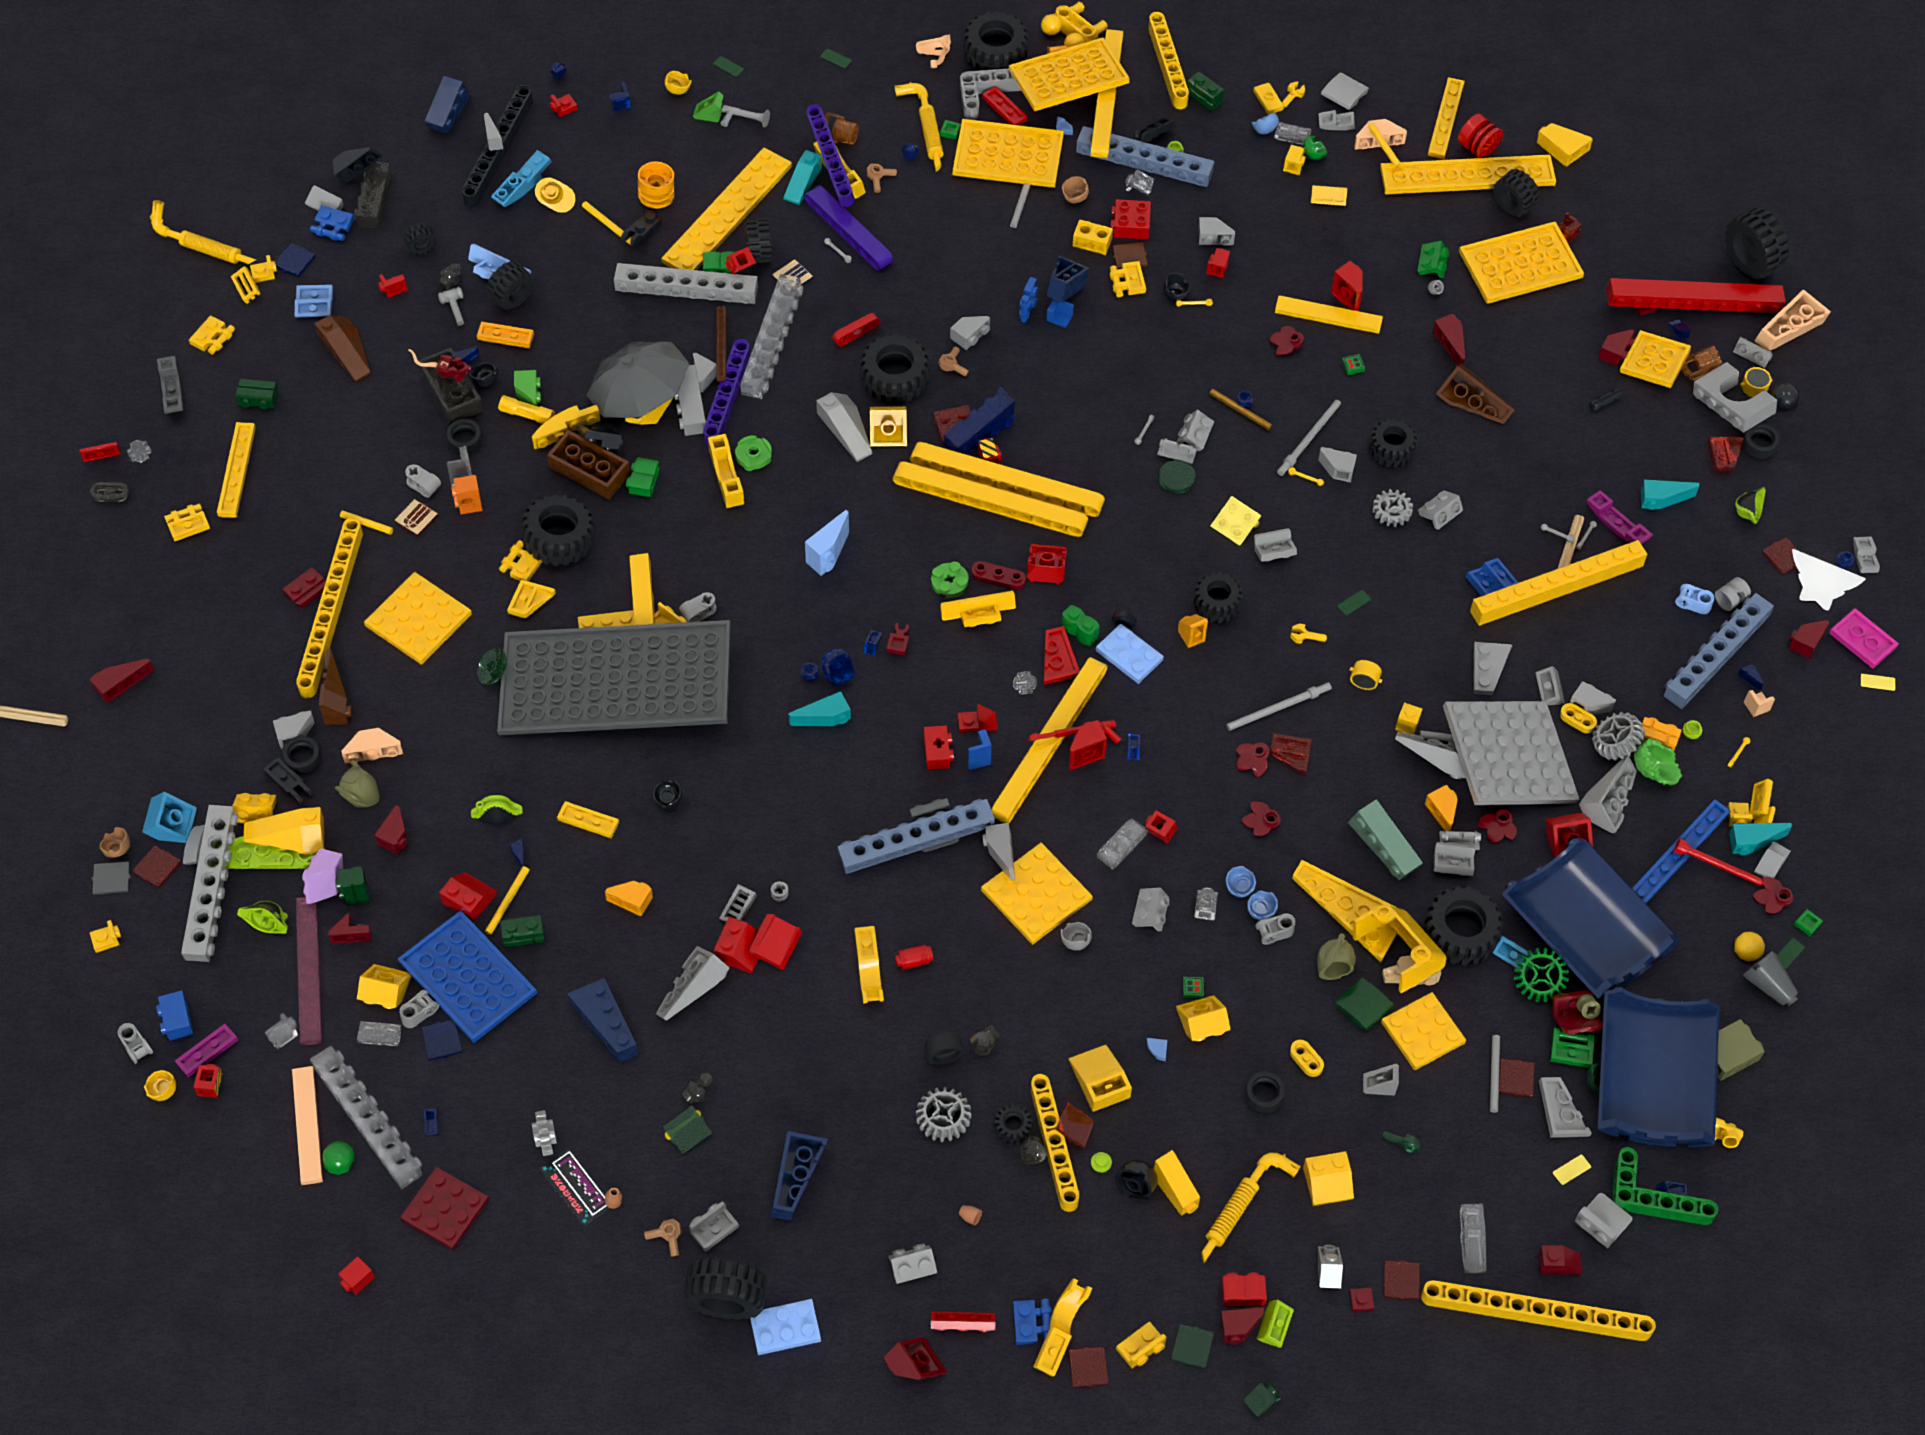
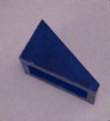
M1676 320L1669 323L1678 340L1689 337L1691 328L1683 322Z
M474 346L452 353L453 359L455 360V358L460 357L461 361L467 364L479 355L478 347Z
M870 631L865 640L863 653L875 656L882 632Z
M1754 664L1740 668L1738 674L1758 690H1761L1764 683Z
M1128 734L1127 759L1139 760L1140 735Z
M522 838L510 844L511 852L521 867L525 866L524 842Z
M438 1108L423 1109L425 1135H437Z
M1665 1180L1656 1186V1191L1688 1196L1686 1183Z

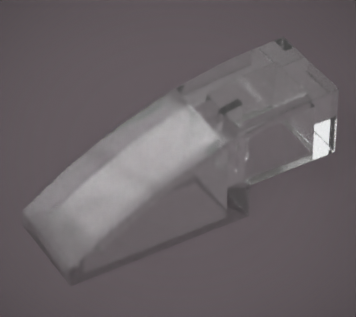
M1462 1204L1459 1211L1465 1273H1486V1236L1483 1204Z

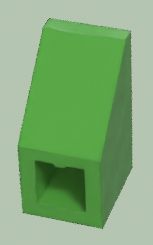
M536 370L514 371L516 397L525 403L538 406V403H541V393L538 392V388H541V378L537 377Z

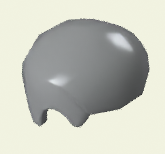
M1067 923L1065 929L1060 931L1062 942L1071 950L1084 949L1092 939L1091 930L1085 923Z

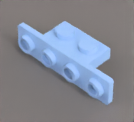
M476 244L470 246L468 259L477 263L474 266L473 272L482 278L489 279L498 267L510 261Z

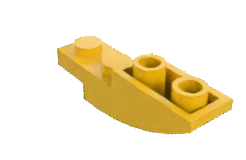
M576 405L550 418L532 435L534 449L544 448L547 445L558 442L567 430L575 431L577 423L593 425L599 422L600 413L597 405L580 411Z

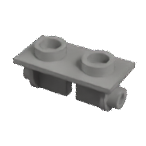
M1742 337L1739 338L1733 351L1763 368L1766 367L1768 361L1773 356L1771 351Z
M1167 438L1165 440L1161 439L1157 455L1193 464L1197 448H1193V445L1177 444V442L1167 440Z
M1439 831L1440 842L1474 846L1475 850H1480L1479 841H1481V833L1477 831Z

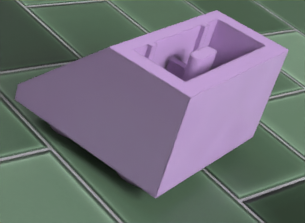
M320 848L316 856H312L310 866L304 870L302 880L305 882L303 893L306 895V903L312 904L337 895L339 890H337L335 879L339 878V870H343L341 853Z

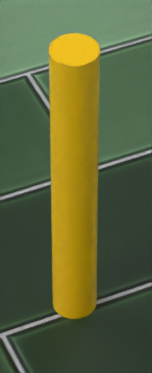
M1370 124L1368 128L1395 168L1400 166V161L1375 124Z
M343 510L340 513L341 518L355 517L359 519L361 525L390 535L393 532L392 527Z

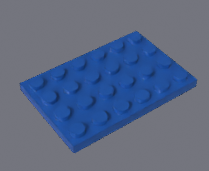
M461 910L397 959L398 963L424 990H427L429 996L438 1002L439 1007L473 1043L537 994V990Z

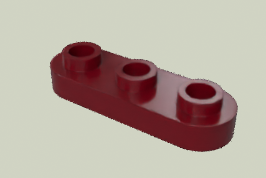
M983 561L975 562L971 568L972 577L978 581L1013 590H1020L1026 584V576L1019 570Z

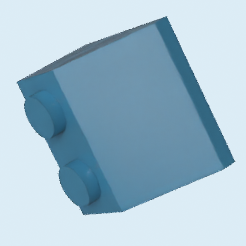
M162 792L151 798L142 832L157 840L186 843L192 829L197 807L166 792Z

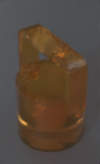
M826 113L825 119L827 124H829L830 116L837 117L832 130L834 143L838 144L839 141L853 145L857 139L859 124L844 120V116Z
M1711 345L1688 355L1681 370L1690 380H1694L1721 366L1722 361L1715 346ZM1694 360L1698 371L1691 374L1687 363Z

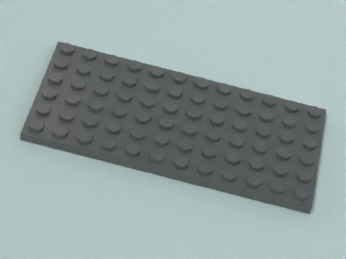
M730 620L505 632L497 732L499 735L728 724Z

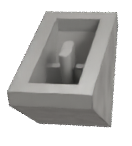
M693 353V361L701 393L716 378V363L698 353Z
M1398 1064L1363 1074V1092L1365 1094L1395 1096L1399 1084Z

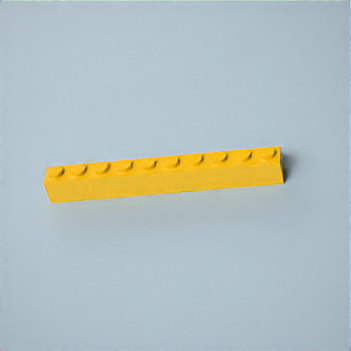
M1639 540L1473 599L1470 612L1478 626L1643 567L1647 553Z

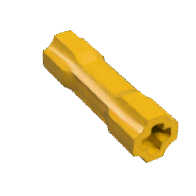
M505 395L501 397L498 409L501 412L511 415L515 414L541 424L555 416L554 410L521 402Z

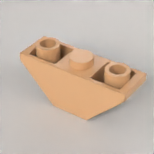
M1387 119L1368 121L1356 135L1354 149L1381 147L1368 128L1372 123L1375 124L1389 146L1405 144L1407 131Z
M380 728L359 731L342 750L345 764L353 761L357 763L364 760H376L382 757H395L403 754L400 741Z

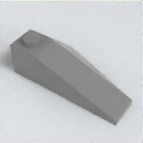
M831 392L816 400L817 414L856 462L872 454L858 408L848 395Z
M1397 732L1395 738L1397 741L1445 773L1450 774V777L1455 779L1466 778L1454 742H1449L1445 745L1438 739L1432 738L1425 741L1419 735Z
M1625 756L1623 760H1620L1586 793L1579 804L1581 811L1591 818L1592 823L1611 833H1616L1623 822V807L1628 804L1627 793L1628 790H1632L1637 772L1629 756Z
M697 946L682 966L684 972L680 978L676 977L674 980L675 988L665 996L656 1015L667 1021L722 981L730 968L713 953Z

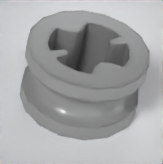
M780 881L773 883L771 886V897L775 901H784L788 897L789 892L786 883ZM781 888V891L783 890V893L778 894L776 889Z

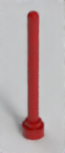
M1679 838L1675 844L1673 852L1678 855L1688 854L1758 886L1763 885L1762 878L1690 847L1686 840Z

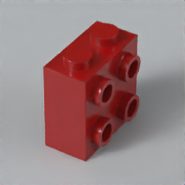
M1116 199V204L1112 206L1111 217H1115L1114 220H1111L1114 238L1148 240L1151 201Z

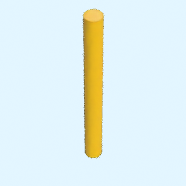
M587 201L583 202L582 207L618 236H622L624 231ZM630 237L629 239H627L626 242H627L628 244H630V240H631L632 237Z
M523 866L487 926L486 934H493L530 871L527 867Z

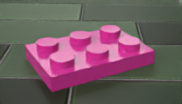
M1856 608L1829 632L1872 669L1894 651L1899 644Z

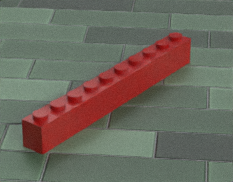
M1610 278L1606 288L1608 306L1775 314L1779 313L1786 303L1783 286Z

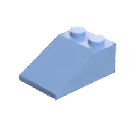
M847 510L805 541L806 563L821 576L833 569L849 534V512Z

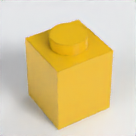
M1404 702L1398 717L1396 730L1414 734L1420 720L1422 708Z

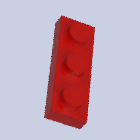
M996 86L982 94V99L1008 124L1020 126L1027 122V116Z
M931 1311V1329L938 1331L957 1329L958 1331L979 1330L981 1332L995 1330V1313Z

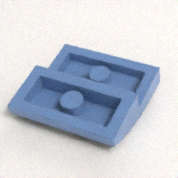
M332 285L296 286L295 318L327 317L332 314Z

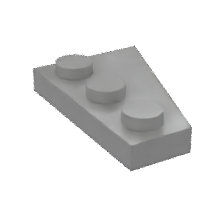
M1474 642L1473 694L1493 695L1512 645Z
M1561 1077L1541 1078L1539 1086L1550 1138L1589 1137L1592 1132L1589 1127L1586 1128L1582 1121L1583 1116L1573 1105L1572 1097Z

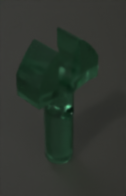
M1384 1131L1382 1134L1383 1139L1403 1145L1405 1150L1410 1153H1417L1421 1146L1419 1145L1420 1141L1409 1134L1406 1137Z

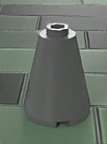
M1774 950L1767 953L1743 974L1745 979L1782 1006L1785 1004L1790 1006L1798 999L1796 997L1798 991Z

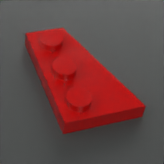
M1064 626L1046 630L1044 685L1076 678L1080 670Z

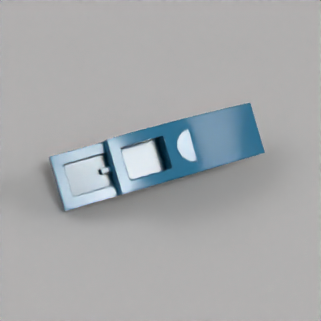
M537 150L517 173L512 172L491 198L504 207L517 201L542 179L541 173L552 162L551 159Z

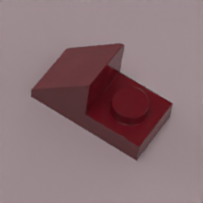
M349 913L328 931L331 944L372 941L369 925L357 924L352 926Z

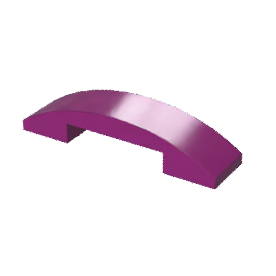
M1601 490L1587 499L1588 505L1596 516L1612 532L1625 541L1631 543L1639 540L1643 544L1653 536L1640 523L1635 525L1613 507V500Z

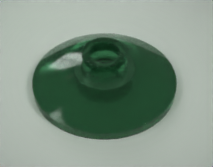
M494 648L482 656L477 667V677L481 683L490 685L501 678L507 665V657L504 651Z

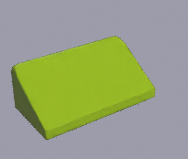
M1280 1300L1270 1301L1257 1339L1281 1348L1294 1309Z

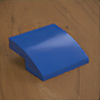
M1499 558L1484 562L1481 568L1469 571L1465 576L1481 596L1518 583Z

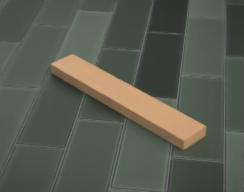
M309 1066L292 1069L302 1185L323 1182L314 1068Z

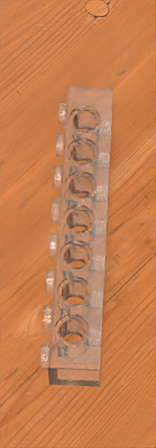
M780 274L740 384L741 395L762 399L764 393L768 392V381L773 378V367L778 363V353L783 349V339L788 335V325L793 321V311L797 310L798 297L802 296L803 293L801 278Z
M329 1046L310 1059L313 1068L402 1190L422 1176L420 1168L423 1166L416 1156L414 1158L411 1156L409 1145L406 1141H400L398 1138L400 1134L395 1126H389L387 1123L389 1119L383 1110L378 1111L376 1100L372 1095L368 1097L365 1093L367 1089L361 1080L357 1081L354 1078L356 1074L350 1065L346 1066L343 1063L345 1059L339 1050L335 1052L333 1047ZM339 1068L337 1072H331L332 1069ZM350 1083L348 1087L342 1088L343 1084ZM356 1098H360V1099H361L359 1102L353 1103V1100H354V1099H356ZM368 1113L372 1114L369 1118H363ZM377 1129H383L381 1133H374ZM395 1144L394 1147L386 1149L387 1145ZM401 1159L406 1160L403 1164H396Z

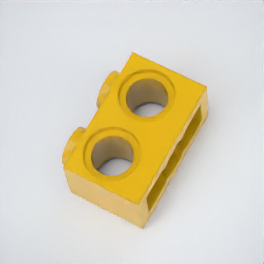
M1079 220L1073 235V246L1106 255L1112 241L1113 228Z

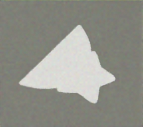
M1792 549L1794 562L1800 572L1798 574L1799 580L1803 586L1800 594V600L1816 601L1824 610L1828 611L1833 599L1844 595V591L1850 590L1866 580L1864 577Z

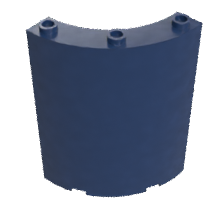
M1574 838L1567 844L1568 847L1547 865L1538 867L1533 874L1525 878L1510 881L1505 886L1506 890L1502 895L1555 953L1562 957L1561 959L1566 962V965L1589 990L1600 999L1604 998L1605 991L1612 990L1615 987L1624 988L1653 967L1652 961L1656 960L1659 956L1663 958L1681 940L1585 838Z
M1615 987L1613 990L1605 991L1598 1130L1614 1137H1618L1619 1134L1628 1136V1141L1667 1147H1676L1677 1143H1688L1689 1147L1715 1145L1720 1009L1718 1005L1710 999L1690 1002L1665 1001L1662 998L1651 999L1631 993L1622 987Z

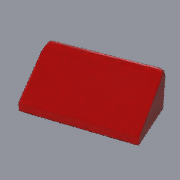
M117 442L79 449L84 462L121 455Z

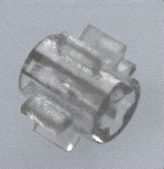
M136 440L129 444L131 449H128L127 453L133 462L136 460L142 463L149 459L148 453L152 451L146 441Z
M1031 671L1018 672L1013 680V686L1016 690H1019L1020 695L1033 693L1032 689H1035L1037 685V680L1035 676L1031 675Z

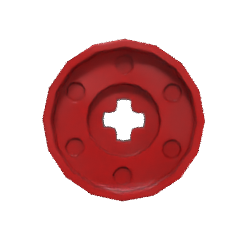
M1478 113L1465 123L1457 139L1458 143L1466 149H1471V153L1476 155V157L1487 158L1499 146L1504 133L1503 130L1495 124H1490V120Z

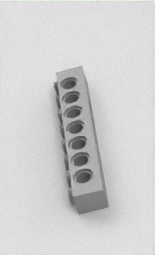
M617 263L614 285L615 291L755 304L758 279L757 276Z
M208 806L181 952L187 961L210 962V956L214 954L215 946L213 940L218 934V925L216 923L217 918L221 916L220 901L224 899L225 888L223 885L224 881L228 878L227 862L231 861L230 846L235 840L233 829L234 825L238 823V814H236L232 806ZM225 825L224 829L217 830L219 826ZM216 844H222L221 847L214 849ZM219 862L217 866L210 867L212 863ZM215 880L213 885L207 886L209 881ZM212 899L209 904H204L205 900ZM203 918H208L205 923H200ZM205 936L203 941L197 942L199 937Z

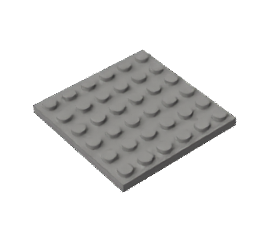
M1546 701L1444 703L1443 709L1474 805L1577 803L1580 800Z

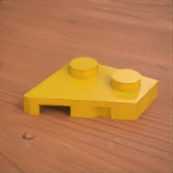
M521 580L507 609L508 614L526 619L555 595V589Z

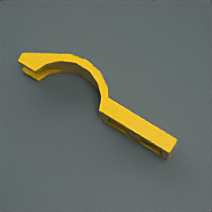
M875 927L855 928L863 1003L878 1000L882 1002L884 998L880 980Z
M1076 1279L1071 1280L1054 1307L1050 1329L1033 1366L1049 1376H1055L1072 1337L1070 1328L1075 1313L1081 1304L1088 1299L1092 1290L1089 1286L1085 1289L1078 1286V1280Z

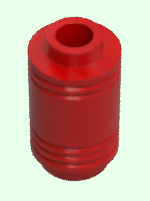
M924 944L899 950L898 955H895L897 967L906 970L930 964V961H933V954L930 945L926 946Z

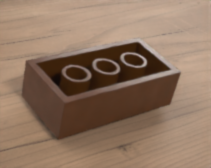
M567 430L547 454L550 469L609 500L630 475L629 461L591 441L585 440V438L570 430Z

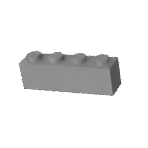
M689 365L677 395L674 396L675 400H679V404H676L678 415L681 414L682 418H679L680 429H684L685 436L702 434L706 423L695 365Z

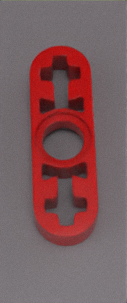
M870 313L836 331L832 339L839 347L844 346L876 329L880 324V319L875 313Z

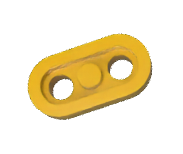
M1567 703L1563 705L1560 711L1561 719L1583 733L1594 731L1597 724L1595 716L1579 706Z
M1304 1040L1294 1041L1290 1048L1291 1057L1306 1075L1310 1077L1319 1076L1324 1068V1062L1308 1042ZM1300 1050L1303 1054H1298L1297 1051ZM1309 1066H1315L1316 1069L1312 1070Z

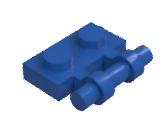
M321 205L315 218V222L320 225H312L310 232L316 233L317 236L330 237L334 241H344L345 234H342L341 231L349 232L354 215ZM327 226H328V227H332V228H334V229L331 231V230H328V229H326V228H327Z
M1032 277L1029 278L1020 300L1021 309L1019 317L1023 323L1027 322L1031 308H1035L1037 303V279Z
M1042 1299L1040 1308H1035V1300L1013 1301L1016 1345L1037 1344V1335H1044L1045 1341L1050 1329L1052 1315L1049 1299ZM1036 1317H1042V1326L1036 1325Z

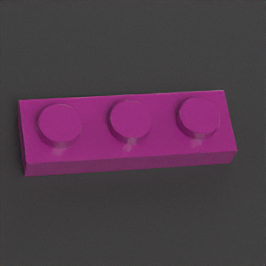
M223 1024L176 1059L175 1063L189 1078L198 1071L199 1065L208 1064L236 1043L238 1038L226 1024Z

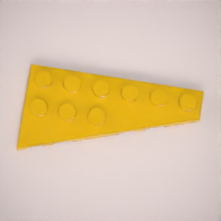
M1301 860L1292 877L1352 936L1355 919L1379 905L1393 906ZM1385 923L1359 938L1358 941L1376 959L1382 962L1398 933L1389 923Z

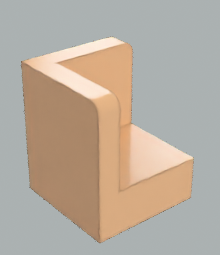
M1750 690L1744 703L1753 717L1770 711L1775 699L1773 696L1766 699L1762 692L1755 694L1753 690Z

